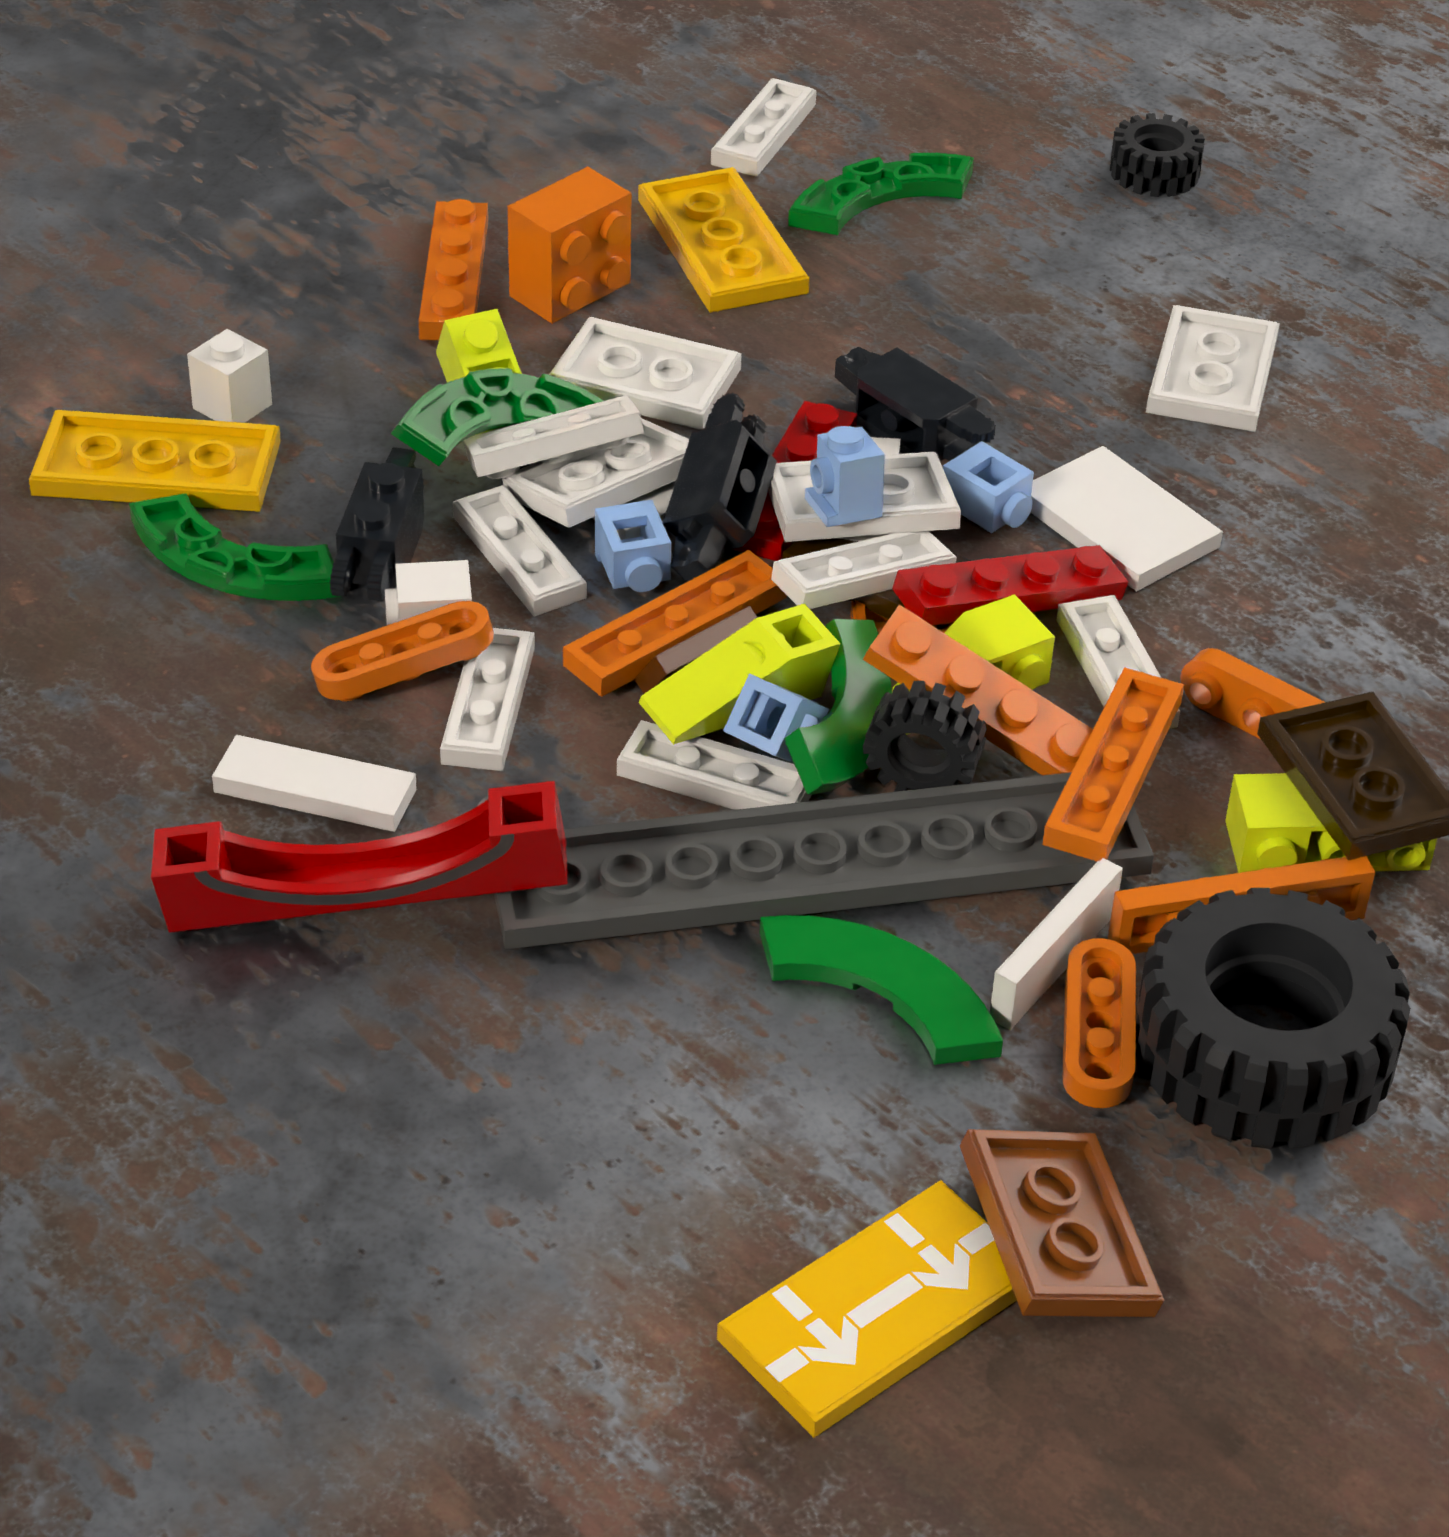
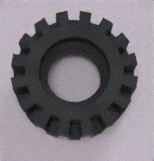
M1155 113L1146 114L1145 120L1139 115L1132 116L1130 122L1123 120L1119 123V128H1115L1110 160L1111 176L1114 181L1120 179L1119 185L1125 189L1133 185V192L1140 195L1144 190L1151 191V197H1159L1160 191H1165L1167 197L1176 196L1177 189L1182 193L1190 191V186H1196L1198 178H1200L1205 138L1203 134H1199V129L1195 125L1187 128L1188 121L1182 118L1177 122H1173L1172 115L1164 114L1163 119H1156Z
M914 681L910 692L905 684L902 683L894 687L892 694L888 691L884 694L876 708L863 744V754H869L866 764L870 771L881 768L877 779L884 786L891 780L897 782L894 792L906 791L907 788L916 790L970 784L985 746L986 737L984 735L986 725L985 721H977L980 711L974 704L965 709L962 707L965 700L964 695L956 691L949 698L943 695L946 686L935 683L932 692L926 691L925 681ZM916 733L928 736L937 741L944 749L925 748L913 742L906 734Z

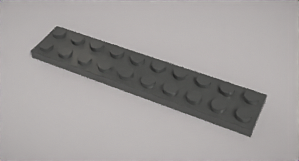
M1069 772L564 829L566 836L567 885L494 893L504 947L505 949L753 921L760 920V917L804 915L1077 883L1097 861L1042 845L1045 825L1072 773ZM1134 805L1107 859L1123 868L1122 877L1151 874L1154 854Z

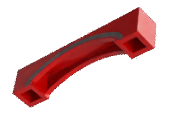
M555 781L489 788L488 800L456 818L417 832L368 842L310 845L266 841L225 831L221 821L155 829L151 879L170 933L567 885L566 836Z

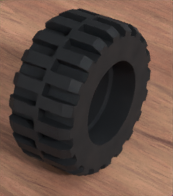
M1250 888L1246 895L1236 896L1233 890L1217 893L1209 898L1207 905H1204L1199 900L1177 914V919L1173 918L1165 923L1155 935L1154 945L1148 948L1144 962L1136 1009L1135 1039L1137 1044L1136 1057L1140 1068L1147 1077H1151L1150 1085L1166 1104L1172 1101L1176 1102V1112L1194 1126L1202 1122L1212 1127L1211 1133L1213 1136L1232 1142L1233 1136L1252 1140L1251 1147L1271 1149L1274 1142H1288L1290 1149L1309 1147L1315 1143L1316 1137L1322 1136L1327 1142L1350 1132L1352 1124L1358 1126L1366 1122L1377 1111L1379 1102L1387 1097L1391 1088L1411 1008L1408 1005L1410 991L1407 979L1401 969H1398V960L1385 942L1376 943V933L1360 918L1353 922L1345 917V911L1342 907L1327 900L1323 905L1308 901V894L1289 890L1286 896L1270 894V888ZM1240 1003L1269 1004L1294 1012L1305 1018L1315 1027L1295 1031L1269 1029L1245 1021L1225 1007Z

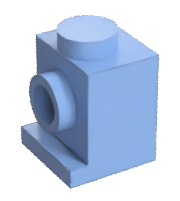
M839 426L831 429L828 433L817 435V458L813 459L810 464L813 487L805 488V500L826 527L882 517L885 454L863 427Z
M983 441L943 465L945 475L960 507L961 515L993 533L1005 524L1012 528H1017L1028 518L1033 504L1031 493L1034 472Z
M652 499L595 509V556L598 562L602 561L613 589L630 587L637 592H647L657 587L661 581L671 580V541ZM640 526V537L620 540L617 533L618 529Z
M749 673L723 731L775 757L793 762L784 738L799 727L819 724L823 717L828 714L829 709Z

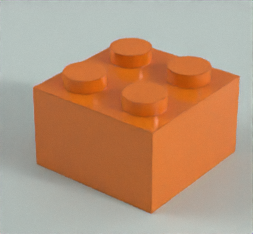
M587 166L508 205L509 296L553 324L631 283L632 193Z

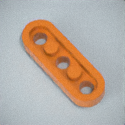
M473 601L454 602L329 645L314 657L311 663V670L317 689L322 696L332 700L352 701L377 689L401 681L413 680L426 672L458 661L473 659L491 644L494 638V631L485 606Z
M1207 648L1201 650L1181 671V684H1184L1183 690L1192 704L1259 739L1260 737L1257 732L1260 717L1325 703L1219 649Z
M1092 938L1075 945L1068 957L1065 978L1063 1086L1066 1092L1080 1104L1092 1108H1110L1119 1105L1130 1095L1135 1073L1136 961L1133 954L1124 945L1110 939Z

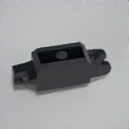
M857 347L852 349L847 355H841L836 359L835 378L856 395L855 413H857V425L863 427V429L877 438L900 439V453L934 451L939 461L944 459L951 461L981 441L990 443L991 440H994L996 425H994V421H991V418H986L985 414L977 410V396L900 348L896 347L884 355H879Z
M733 392L722 395L713 404V408L710 409L712 412L708 416L704 429L691 433L663 520V525L676 537L671 568L684 580H692L694 577L715 568L717 561L720 560L724 551L743 547L755 535L777 460L762 446L763 434L766 432L765 423L755 414L743 417L742 412L745 410L744 401Z
M393 447L385 463H364L336 533L337 555L330 575L332 595L345 597L349 593L352 584L366 585L367 598L369 600L382 602L385 598V589L397 588L395 564L411 563L422 533L424 521V479L422 469L414 466L416 460L415 450Z

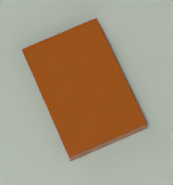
M967 1130L960 1144V1149L1022 1316H1156L1165 1300L1096 1133Z

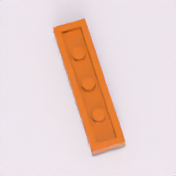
M454 199L449 202L436 201L419 315V340H439L445 320L477 313L488 227V203H476L465 199Z
M747 550L563 647V666L599 696L603 697L633 681L656 655L748 606L752 608L756 615L786 599L787 595L771 580L773 568L750 550Z
M900 604L863 658L865 662L896 682L904 683L909 690L914 681H925L926 691L932 692L935 683L945 685L946 688L943 695L949 698L958 691L965 696L962 705L964 709L974 704L980 711L977 721H985L986 732L984 737H986V740L1040 775L1072 772L1093 731L1088 725Z
M1124 667L1045 825L1042 845L1094 861H1101L1102 858L1108 859L1181 705L1184 684Z
M1367 856L1351 860L1341 857L1115 891L1107 938L1124 945L1132 954L1148 952V948L1154 945L1155 935L1165 923L1173 918L1177 919V914L1199 900L1204 905H1207L1209 898L1217 893L1233 890L1236 896L1246 895L1250 888H1270V894L1286 896L1289 890L1308 894V901L1323 905L1327 900L1342 907L1345 911V917L1349 920L1364 919L1375 870Z

